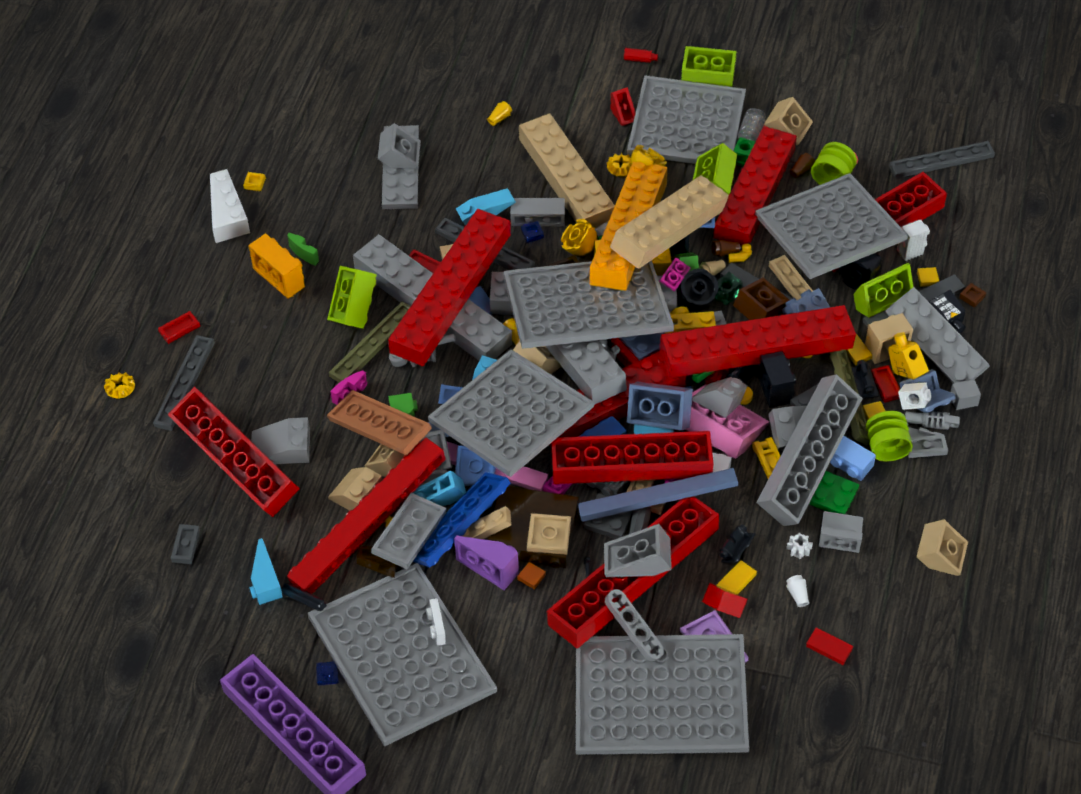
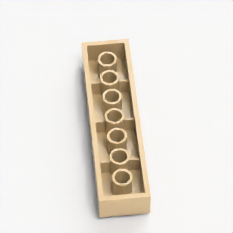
M549 113L520 124L519 140L558 197L565 198V207L575 222L578 219H585L594 228L607 222L615 205L552 115Z
M700 175L615 232L610 248L639 269L721 213L729 195L707 178Z

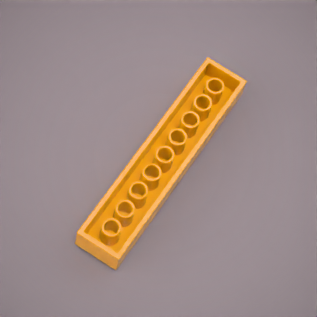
M642 162L632 163L590 265V285L627 290L635 266L612 250L610 245L618 229L661 201L667 186L668 167L645 165Z

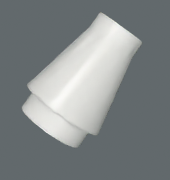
M796 575L787 579L786 587L797 603V606L804 607L808 605L806 580L803 579L802 575Z

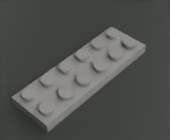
M419 125L399 126L419 139ZM383 163L382 209L418 208V167L390 168Z
M915 287L885 310L888 316L903 313L913 328L911 340L919 345L921 351L953 384L975 380L990 367L988 362Z

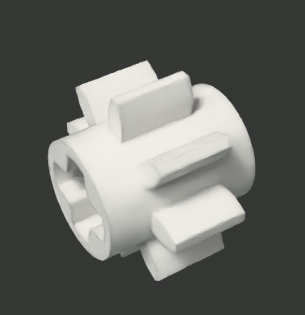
M798 533L794 537L790 536L787 549L791 550V557L795 556L801 559L805 555L809 556L813 543L808 542V535L805 536Z

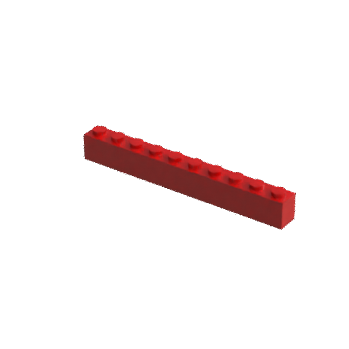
M427 437L420 441L408 455L401 459L395 468L388 472L381 482L374 486L367 496L360 500L353 510L346 514L340 523L332 528L326 537L318 542L312 551L305 554L303 560L297 566L291 568L287 575L290 584L313 594L408 498L410 493H413L446 460L443 449Z

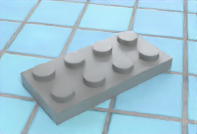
M410 493L372 547V554L408 569L446 514V508Z

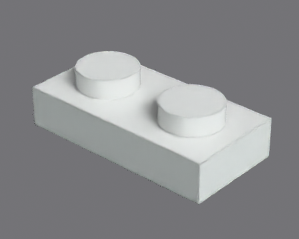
M438 598L429 600L430 608H426L428 621L432 620L433 626H430L431 637L436 638L437 646L444 645L445 630Z

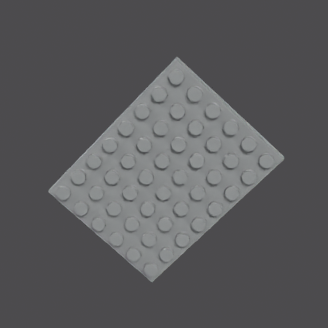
M652 260L639 269L635 267L626 291L590 285V265L592 261L504 271V280L522 349L674 331V324Z
M418 563L409 566L408 569L396 572L395 578L387 576L328 603L323 611L312 610L308 612V618L384 747L497 692V687ZM437 598L445 630V644L437 646L436 638L431 637L430 626H433L432 620L428 621L426 608H430L429 600Z
M743 634L656 636L664 650L663 655L656 661L646 660L629 636L591 637L578 649L576 648V755L749 752ZM637 636L639 639L645 638V636ZM648 639L643 645L648 644L650 640ZM653 648V649H651L649 652H650L651 654H653V653H655L657 650H656L655 648Z

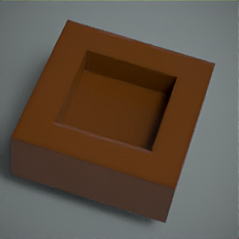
M970 283L960 293L959 298L975 308L985 298L986 292Z

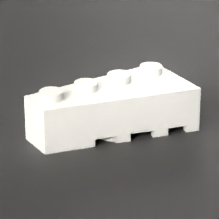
M225 169L211 173L212 229L215 243L250 233L246 214L228 170Z

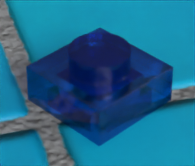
M538 221L521 225V231L527 243L544 238V232Z
M334 661L316 663L318 686L339 684L338 667Z

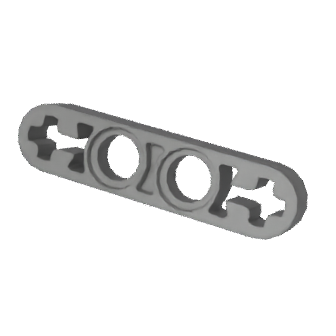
M618 589L612 590L605 598L606 606L644 658L648 661L658 660L664 652L662 644L626 595ZM613 597H614V598L618 597V598H619V601L613 603V602H612V599H613ZM624 605L625 608L619 612L618 609ZM624 612H629L632 614V622H627L624 620ZM636 629H642L645 632L644 639H639L636 636ZM649 639L650 642L644 646L643 643ZM655 648L657 651L651 654L649 651Z

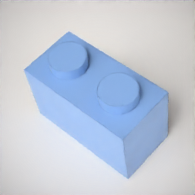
M843 436L830 463L834 467L845 471L849 476L862 481L874 466L876 454Z

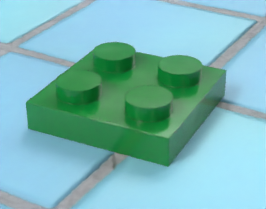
M825 471L809 505L827 512L847 514L860 484Z

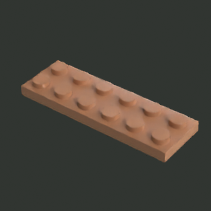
M354 390L327 414L330 421L404 455H407L432 429L429 423Z

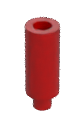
M625 48L624 60L651 63V60H658V54H652L651 50Z

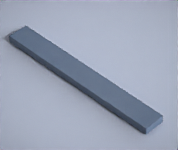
M734 468L578 503L581 521L584 522L738 486V480Z

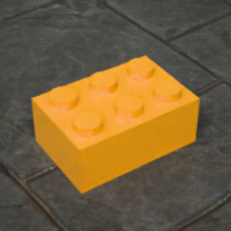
M265 233L248 245L253 269L287 299L305 287L301 261L291 256L286 248H282L274 238H270Z

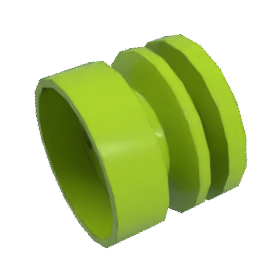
M839 142L827 143L811 167L813 179L819 185H822L849 173L851 174L857 163L856 155L845 144Z
M884 411L870 417L866 422L871 452L876 454L875 459L885 462L902 459L912 451L913 444L908 432L907 419L901 412Z

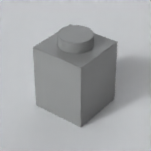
M974 379L952 384L951 393L955 394L956 399L950 402L954 404L956 410L978 406L981 393Z

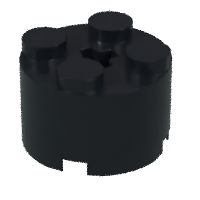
M873 253L839 267L838 273L844 278L843 282L848 287L857 290L862 284L878 277L882 270V259L879 255Z
M693 269L684 276L679 286V298L687 308L693 310L705 309L712 304L718 292L717 279L705 269Z

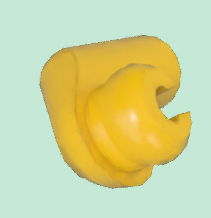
M743 244L742 250L739 253L728 254L729 263L746 261L752 254L751 245Z

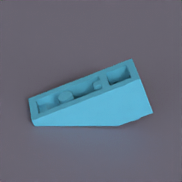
M507 188L472 198L457 207L456 210L464 224L467 225L477 208L497 215L516 203Z
M449 471L418 487L413 494L440 506H445L458 501L466 493L463 479L454 472Z
M263 538L258 540L251 575L253 586L249 587L252 598H257L259 605L283 597Z

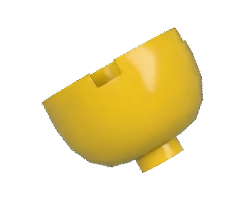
M636 145L631 155V165L633 162H642L645 165H661L665 167L667 161L663 162L665 158L651 148L645 150L643 145Z
M578 219L576 220L578 223L575 225L570 224L561 237V242H563L562 248L575 256H583L594 249V240H597V233L592 224L587 220Z

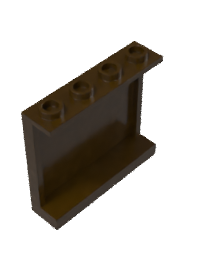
M508 486L506 491L497 497L494 511L506 506L510 510L511 526L488 536L487 540L502 542L507 546L514 547L518 552V562L524 561L534 565L543 564L554 568H566V554L527 551L531 513L571 516L570 544L575 515L578 513L579 497Z

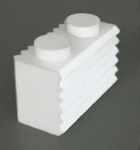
M922 220L902 226L901 228L907 233V240L898 243L897 251L905 261L923 255L925 246H927V235L930 233L928 226Z

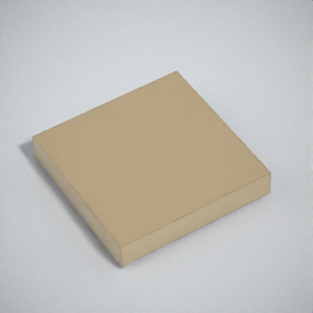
M531 513L527 551L567 555L571 516Z

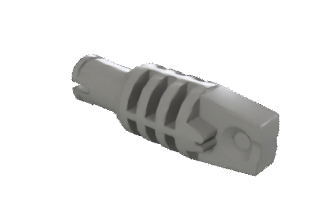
M905 412L907 423L922 424L924 428L948 430L949 427L958 428L960 423V417L951 416L947 412Z

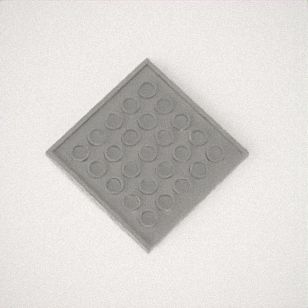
M644 76L628 143L627 155H632L636 145H643V149L648 150L651 148L665 158L664 160L696 164L698 156L721 143H724L733 151L736 145L746 89Z
M850 173L755 211L757 219L809 279L907 240V233Z
M509 350L428 416V420L453 439L511 477L591 410L594 404L592 400L515 351Z

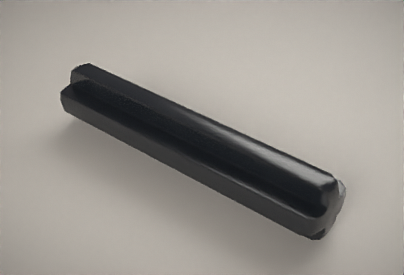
M284 583L281 587L284 595L317 611H323L327 606L323 599L290 583Z

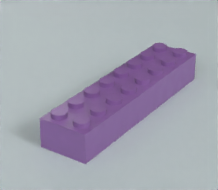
M254 654L220 680L223 692L324 794H345L366 776L364 763Z

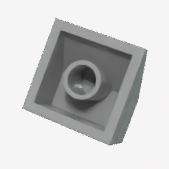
M394 123L380 133L378 160L390 168H417L421 141Z
M729 377L706 385L692 398V401L726 418L741 404L748 385L742 383L737 378Z

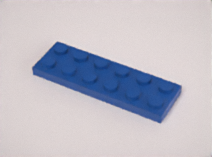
M485 472L448 510L413 562L427 567L435 565L439 558L452 548L455 542L454 538L456 536H463L469 526L475 523L480 518V515L492 506L493 501L506 491V488L511 484L508 478Z

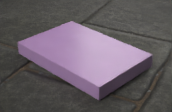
M716 610L680 628V632L683 635L732 634ZM744 652L745 662H747L749 657Z

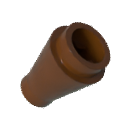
M808 153L801 154L793 168L789 171L794 178H798L811 169L815 162L814 158Z
M721 239L712 242V253L714 256L722 257L730 253L740 252L739 242Z

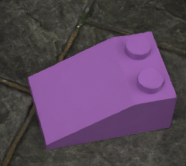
M456 536L454 538L456 560L502 590H505L519 574L518 552L514 547L507 546L498 541Z

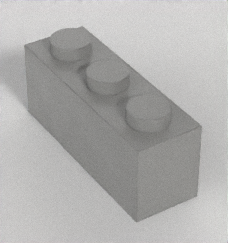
M514 198L516 203L511 205L510 211L511 226H565V198Z

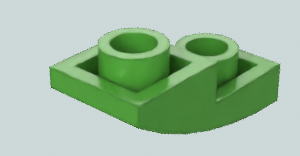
M288 233V242L291 250L304 261L316 266L319 262L317 249L307 246L305 238L302 236Z

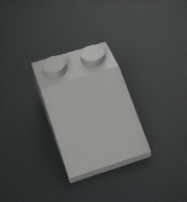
M807 406L772 409L768 414L773 440L778 451H784Z
M308 417L288 418L252 431L251 441L275 464L309 463L310 427Z
M659 524L604 543L605 576H654L671 570L670 537Z

